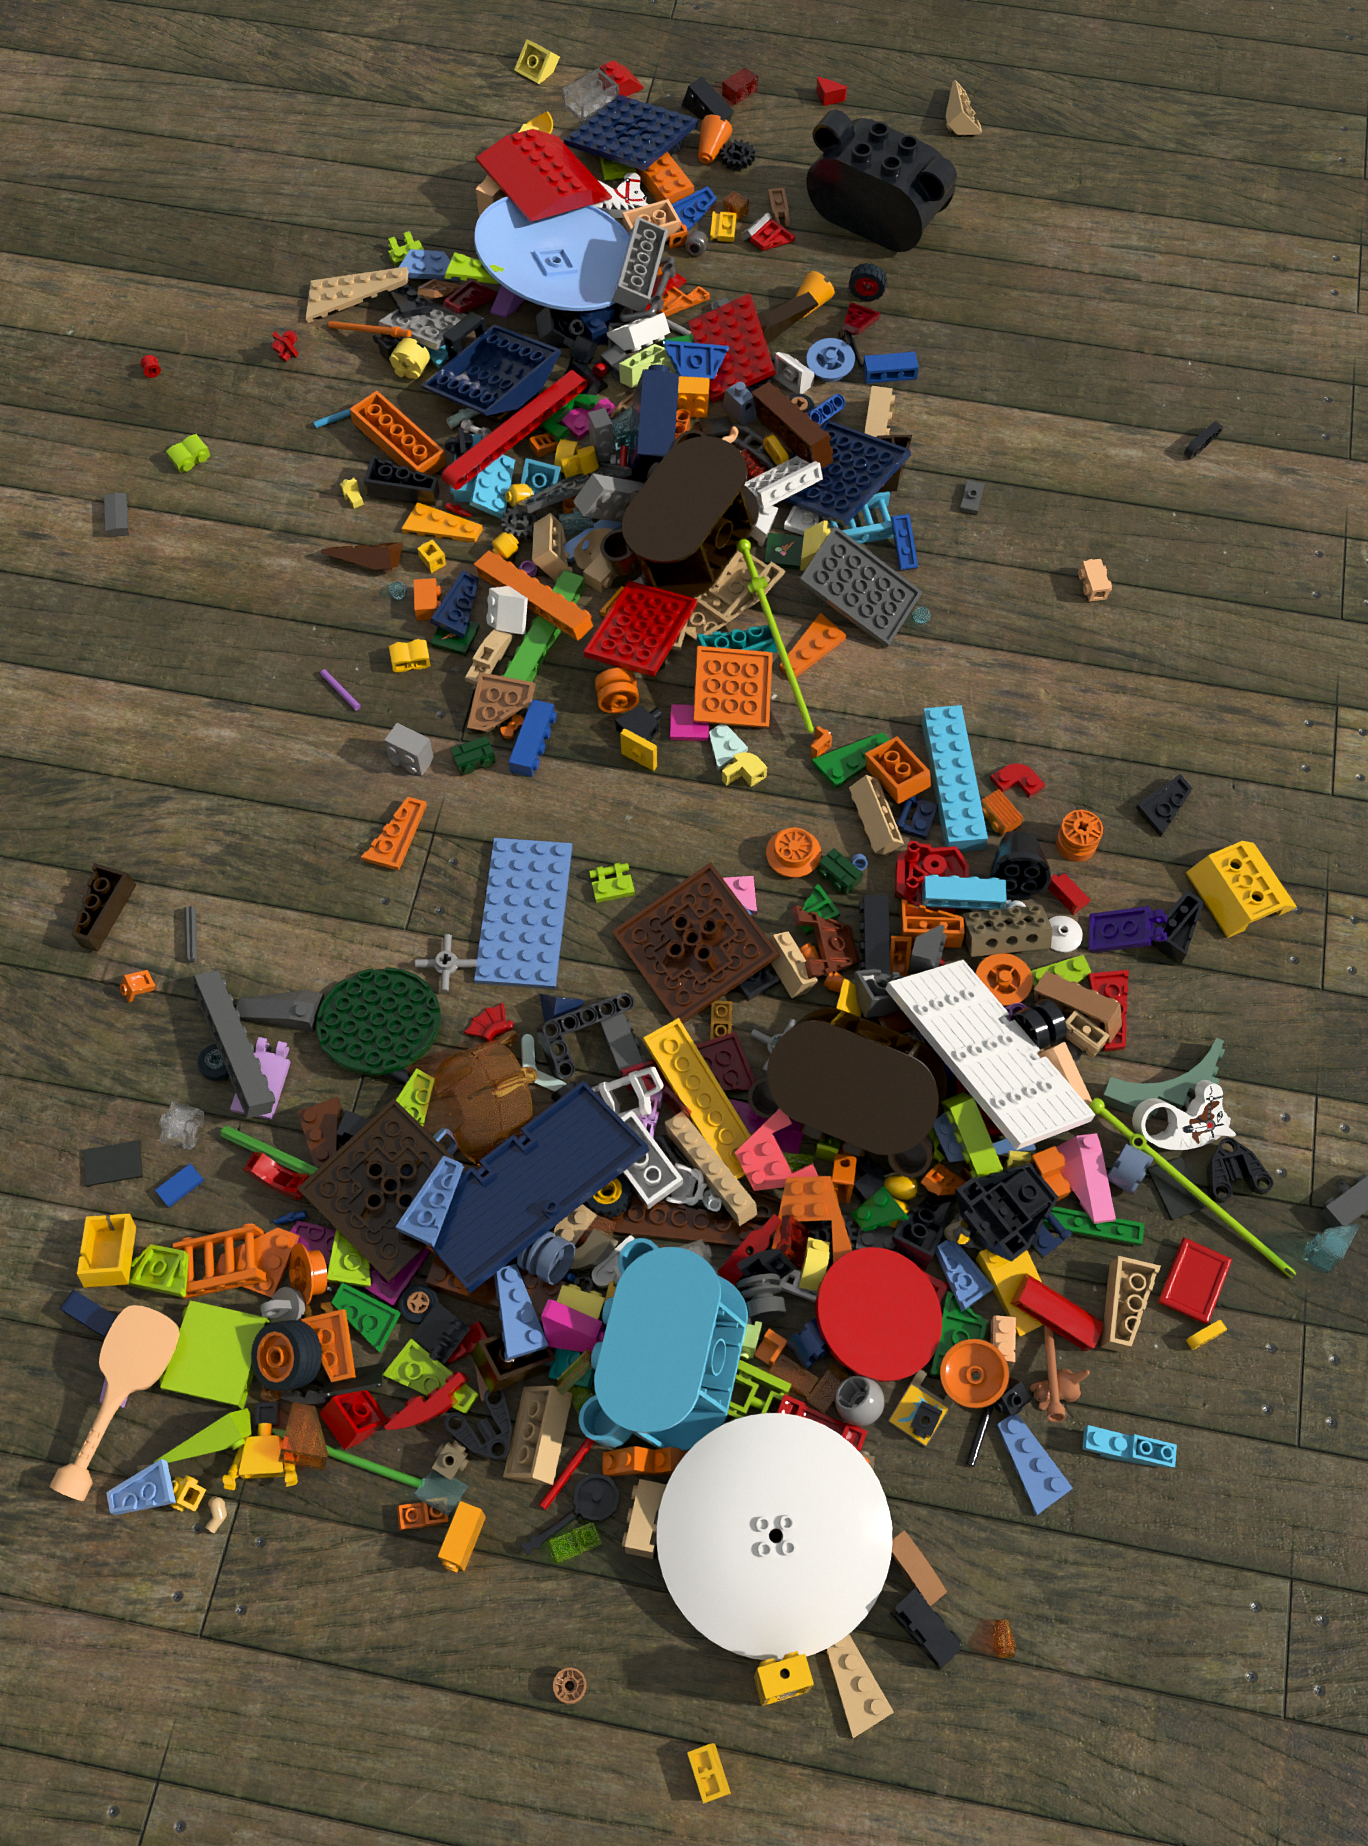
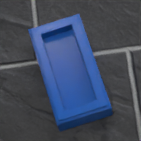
M190 1163L155 1191L170 1208L204 1182V1179Z

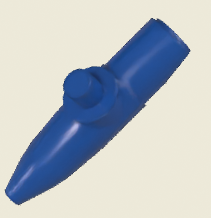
M305 1210L295 1213L290 1212L274 1220V1224H285L307 1218V1212Z

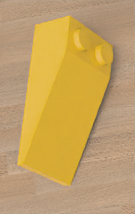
M987 1249L979 1252L976 1262L985 1277L994 1286L993 1292L1006 1315L1016 1318V1332L1018 1336L1021 1337L1043 1326V1324L1010 1304L1025 1273L1042 1282L1028 1251L1026 1250L1012 1262L989 1252Z

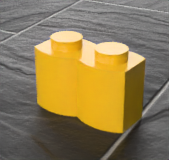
M415 639L409 643L396 642L389 646L393 672H406L411 669L418 670L430 667L426 640Z

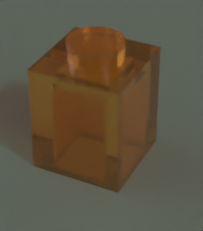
M733 191L723 200V212L737 213L736 221H740L749 212V199Z

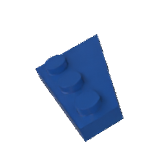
M707 186L673 203L672 206L682 224H685L689 231L716 203L717 197Z

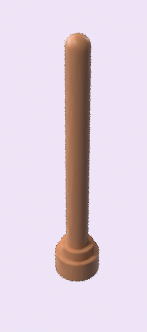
M1044 1326L1050 1403L1046 1409L1047 1419L1051 1422H1061L1065 1420L1066 1415L1065 1408L1059 1401L1053 1331Z

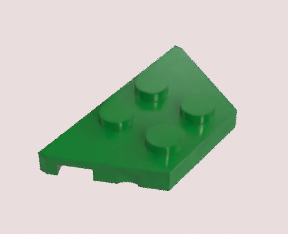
M951 1292L946 1294L942 1313V1332L938 1347L934 1353L930 1376L940 1375L942 1360L949 1349L955 1344L968 1339L984 1340L987 1321L974 1314L970 1307L961 1312L957 1300Z

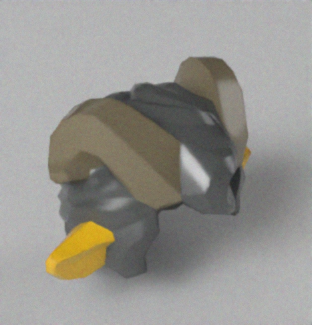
M960 1212L956 1214L953 1221L944 1229L945 1237L951 1242H957L967 1248H976L981 1251L986 1249L963 1220Z

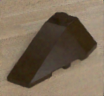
M809 292L757 314L767 344L819 305Z

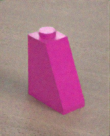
M548 1299L541 1315L548 1347L592 1353L595 1344L603 1342L605 1331L602 1321Z

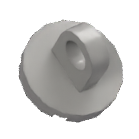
M283 1287L274 1293L271 1301L263 1303L260 1306L262 1316L269 1318L271 1323L287 1320L302 1321L300 1318L305 1312V1301L299 1290H295L293 1287Z

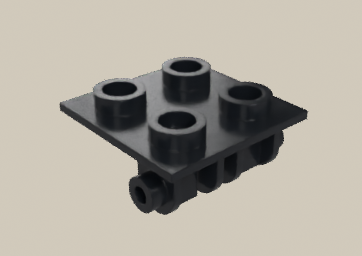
M437 1301L411 1338L430 1353L429 1357L434 1361L438 1360L445 1365L471 1328Z

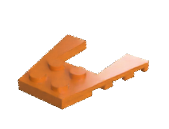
M831 1176L786 1178L778 1216L783 1222L775 1230L772 1249H780L791 1260L790 1222L832 1220L833 1263L845 1254L853 1251Z

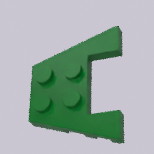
M577 395L539 425V427H543L550 436L553 435L556 441L559 442L560 439H564L569 434L568 427L559 425L560 421L575 406L591 411L599 402L598 396Z

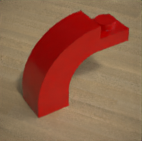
M254 1152L243 1168L244 1172L260 1183L298 1201L303 1195L297 1188L310 1177L308 1174L293 1172L279 1165L264 1153Z

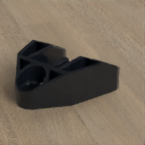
M1223 1138L1217 1145L1207 1166V1189L1210 1199L1216 1203L1227 1202L1233 1193L1230 1181L1236 1182L1241 1179L1246 1181L1254 1193L1259 1195L1267 1194L1273 1187V1179L1255 1154L1233 1138ZM1222 1144H1230L1233 1148V1152H1225L1222 1148ZM1257 1180L1263 1181L1268 1187L1266 1189L1260 1188L1257 1185ZM1216 1189H1221L1227 1193V1196H1218L1216 1193Z
M488 1389L484 1394V1401L492 1419L501 1432L499 1435H497L487 1418L480 1420L475 1426L486 1442L482 1445L471 1426L468 1425L462 1414L458 1412L450 1413L446 1417L445 1427L448 1433L456 1441L462 1443L474 1456L493 1461H502L508 1456L510 1451L513 1427L503 1391H496L501 1395L500 1402L491 1404L488 1402V1397L491 1394ZM452 1418L461 1419L462 1425L459 1429L453 1430L449 1427V1422ZM496 1444H503L505 1447L504 1453L500 1456L492 1453V1448Z

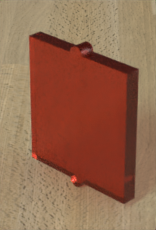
M666 1086L662 1093L663 1102L676 1115L683 1112L690 1120L692 1111Z

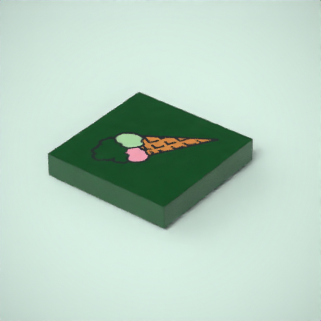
M768 533L764 563L768 565L770 562H773L780 568L800 570L804 537Z
M468 620L464 639L438 627L431 641V646L467 656L480 625Z

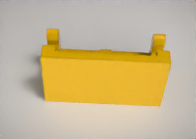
M715 1743L687 1752L703 1804L731 1794Z

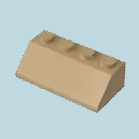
M530 1386L523 1388L510 1451L504 1470V1478L537 1485H553L563 1436L566 1430L568 1413L571 1407L572 1393L564 1392V1390L555 1386Z

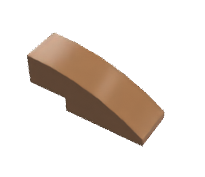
M904 1530L892 1540V1558L899 1565L900 1571L910 1584L924 1597L928 1605H933L947 1593V1590Z

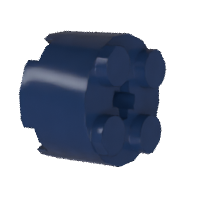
M816 1318L804 1325L805 1328L798 1334L794 1333L786 1342L790 1351L806 1370L815 1364V1359L818 1358L821 1361L830 1354L829 1347L820 1335Z

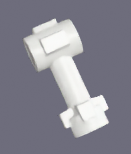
M464 419L461 423V428H464L465 433L469 434L471 431L476 435H482V440L492 433L487 427H482L481 429L473 425V421L470 419Z
M711 1189L704 1191L702 1201L708 1210L719 1211L722 1203L721 1198H717Z

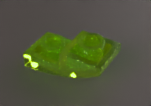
M591 1522L575 1528L567 1534L549 1540L548 1544L557 1565L602 1545L595 1523Z

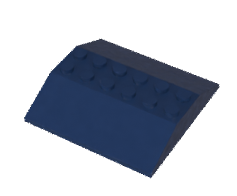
M494 324L420 386L422 389L486 416L515 410L523 406L526 401L543 388L561 354V350Z

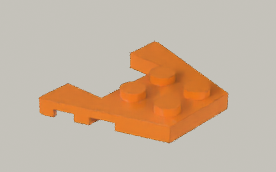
M659 265L656 278L663 274L661 268L664 265ZM698 286L686 295L676 287H673L662 296L664 307L656 311V313L664 312L665 317L709 300L710 293Z

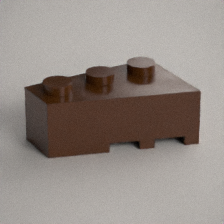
M338 1097L297 1111L314 1166L320 1168L341 1148L340 1140L336 1134L341 1123L342 1105Z

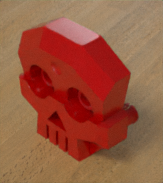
M911 841L907 845V850L897 856L894 897L907 900L908 904L920 906L922 905V883L925 876L938 875L939 877L958 876L959 878H969V865L957 846L932 848L930 844H919L917 841ZM926 907V909L935 912L941 910L947 913H954L957 908Z

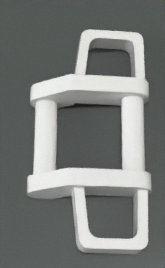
M649 1067L640 1071L630 1072L628 1076L611 1082L605 1081L592 1087L595 1092L600 1091L605 1103L622 1118L631 1110L620 1113L619 1103L612 1090L632 1084L639 1099V1107L631 1110L636 1116H647L652 1112L650 1096L659 1092L664 1085L656 1068ZM647 1074L652 1076L656 1085L655 1088L647 1091L641 1076Z

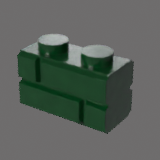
M487 736L450 748L451 756L459 775L470 774L480 767H490L496 762L494 751Z
M835 848L818 862L817 871L819 876L824 880L828 879L837 892L842 891L847 895L862 881L863 872Z

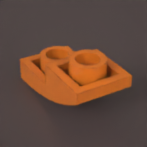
M446 1498L424 1500L421 1503L397 1506L399 1531L449 1522Z

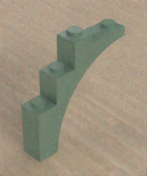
M1215 1038L1204 1059L1189 1072L1175 1079L1143 1084L1126 1082L1110 1077L1101 1100L1105 1105L1133 1115L1136 1107L1141 1102L1150 1098L1161 1099L1180 1110L1182 1107L1186 1108L1189 1099L1196 1098L1195 1087L1199 1081L1208 1080L1217 1085L1219 1084L1220 1079L1215 1078L1219 1068L1216 1066L1217 1060L1220 1061L1223 1057L1225 1049H1222L1224 1041ZM1159 1108L1150 1112L1146 1119L1147 1122L1151 1115L1156 1116Z

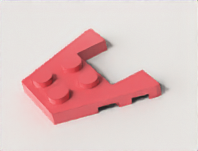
M780 1108L735 1151L754 1191L785 1187L786 1178L819 1176L813 1163L794 1172L791 1171L773 1135L774 1132L792 1124L791 1118Z

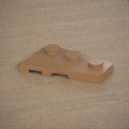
M432 279L418 287V294L423 295L425 299L432 300L437 297L449 296L462 285Z

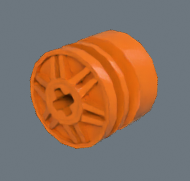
M1074 810L1068 813L1062 821L1056 838V847L1059 853L1066 859L1075 862L1086 861L1091 858L1096 852L1103 834L1101 820L1095 814L1086 810Z

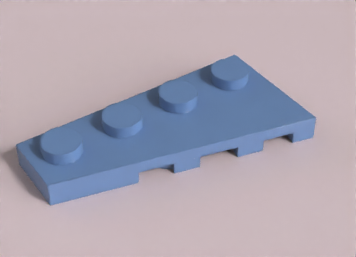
M446 1156L442 1157L396 1225V1229L399 1232L434 1248L464 1168L462 1163Z
M517 1264L502 1267L494 1274L497 1300H499L500 1306L499 1317L502 1322V1341L505 1345L504 1356L506 1361L546 1349L548 1343Z
M1018 1414L1010 1415L997 1424V1429L1008 1454L1012 1458L1017 1475L1019 1474L1024 1491L1032 1504L1034 1514L1037 1516L1072 1490L1073 1487Z

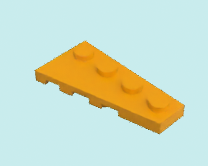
M418 502L402 527V533L404 534L413 532L419 536L428 534L435 535V538L451 537L452 540L471 543L476 542L483 530L482 525Z

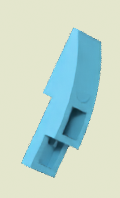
M1087 1425L1084 1426L1082 1449L1099 1453L1100 1456L1157 1467L1175 1468L1177 1445L1136 1434L1130 1436Z

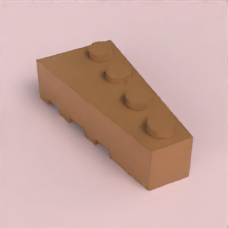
M1046 971L1034 988L1035 1001L1039 1002L1043 999L1052 1001L1067 1018L1075 1010L1110 1035L1106 1041L1109 1044L1122 1026L1121 1006L1117 1000L1100 995L1095 990L1086 989L1077 982H1070L1058 974Z

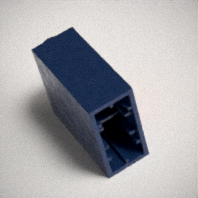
M655 364L649 366L648 369H643L633 396L628 467L631 468L633 475L627 476L628 479L647 481L650 467L655 462L660 463L668 451L673 448L675 442L679 374L671 373L670 368L665 365Z

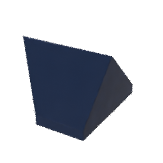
M540 994L544 1022L575 1011L585 1003L582 999Z

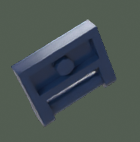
M915 796L905 800L899 818L895 821L899 832L926 840L938 804L916 798ZM911 806L917 808L909 826L905 824Z
M1051 1212L1046 1221L1059 1236L1055 1239L1042 1224L1041 1229L1030 1245L1041 1259L1072 1235L1071 1231L1065 1229Z

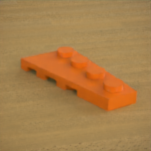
M822 613L817 616L788 654L796 678L846 640V634ZM781 663L779 669L786 675L783 664Z
M407 797L393 815L394 817L390 823L384 826L383 832L371 843L369 850L361 856L362 861L399 871L426 809V801Z

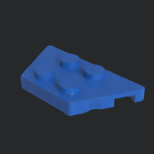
M669 340L663 342L667 355L679 376L709 378V381L714 380L729 350V346Z

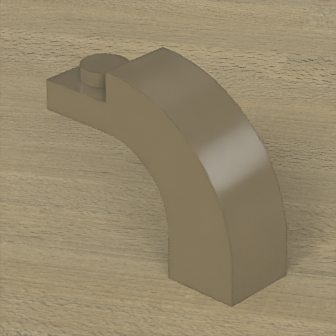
M594 1228L586 1242L581 1247L575 1249V1256L570 1269L585 1270L602 1263L612 1253L618 1240L604 1231Z

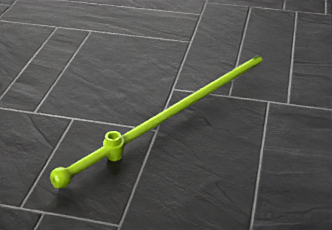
M741 539L737 543V550L743 554L752 581L747 583L751 594L757 592L808 733H812L814 731L812 721L764 592V588L768 587L765 576L761 578L758 576L749 551L751 543L746 539Z
M1100 1098L1092 1100L1088 1106L1095 1115H1101L1129 1140L1130 1145L1153 1157V1161L1289 1278L1293 1277L1285 1271V1268H1288L1296 1275V1272L1147 1145L1144 1135L1133 1133L1104 1108L1105 1104ZM1136 1138L1141 1139L1142 1143L1140 1146L1134 1144Z

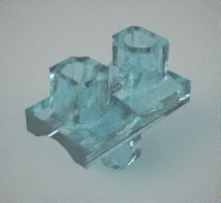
M573 508V513L559 515V521L562 523L565 535H570L575 530L583 532L588 528H594L593 519L584 517L581 512L577 511V508Z

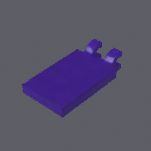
M1149 906L1092 913L1089 917V951L1096 953L1151 946V940L1157 942L1167 941V933L1163 932V927L1154 928V922L1158 924L1167 923V915L1163 914V909L1151 911Z

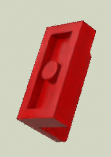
M1065 873L1059 877L1056 874L1051 877V882L1047 889L1072 915L1090 903V898Z

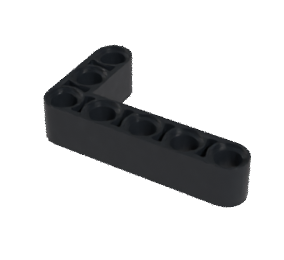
M621 993L539 1024L537 1035L554 1078L559 1080L567 1079L575 1073V1065L564 1035L629 1011L634 1006V998L631 994ZM620 998L624 999L625 1001L624 1008L621 1007L619 1004ZM602 1005H605L607 1008L606 1015L601 1011ZM584 1011L589 1015L588 1022L583 1019ZM565 1018L571 1023L569 1029L564 1025ZM547 1025L552 1029L551 1036L545 1032ZM554 1045L559 1048L558 1055L553 1053L552 1048ZM561 1064L566 1067L565 1075L560 1072Z

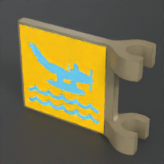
M919 1370L887 1422L927 1447L954 1400L948 1394L942 1400L922 1387L921 1383L927 1373ZM921 1401L943 1411L930 1438L926 1436L925 1439L912 1433L914 1429L910 1428ZM928 1417L921 1418L923 1425L930 1423Z

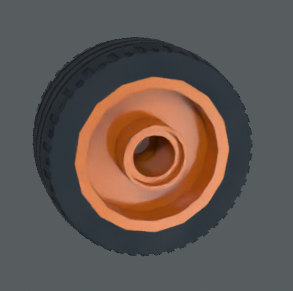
M279 1321L264 1326L257 1333L251 1349L252 1368L259 1382L264 1387H267V1389L273 1391L297 1389L311 1383L317 1376L322 1362V1348L318 1335H316L311 1326L303 1321Z

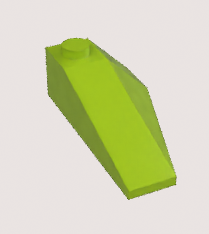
M248 1408L228 1413L155 1460L154 1463L160 1459L170 1463L231 1447L233 1450L241 1447L246 1443L244 1439L251 1435L250 1412Z

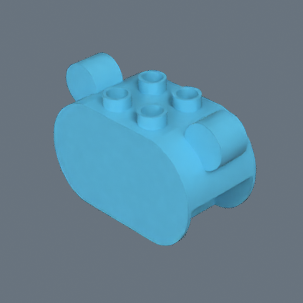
M638 1238L628 1242L622 1248L618 1257V1267L622 1276L617 1283L614 1298L609 1297L604 1304L602 1317L607 1327L603 1342L595 1344L591 1356L592 1367L596 1370L594 1375L596 1395L590 1397L583 1404L579 1414V1424L586 1437L605 1447L615 1448L620 1446L633 1433L659 1449L675 1447L680 1448L682 1451H688L708 1433L723 1425L726 1420L747 1327V1306L738 1289L726 1279L718 1276L713 1267L698 1254L678 1247L659 1248L651 1240Z

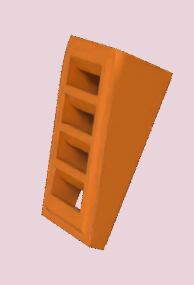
M548 433L529 438V446L538 458L557 450L559 442L556 441L553 435L550 436Z

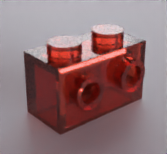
M746 67L722 82V96L734 105L758 90V76Z

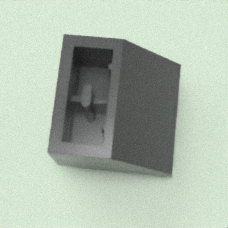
M939 925L916 937L907 974H917L939 967L947 934L943 933L944 925Z

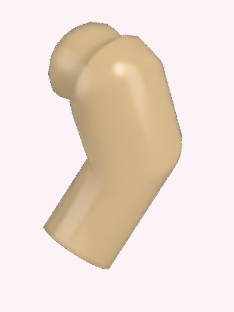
M217 1496L210 1498L208 1501L212 1518L205 1528L212 1533L217 1531L227 1516L225 1502Z

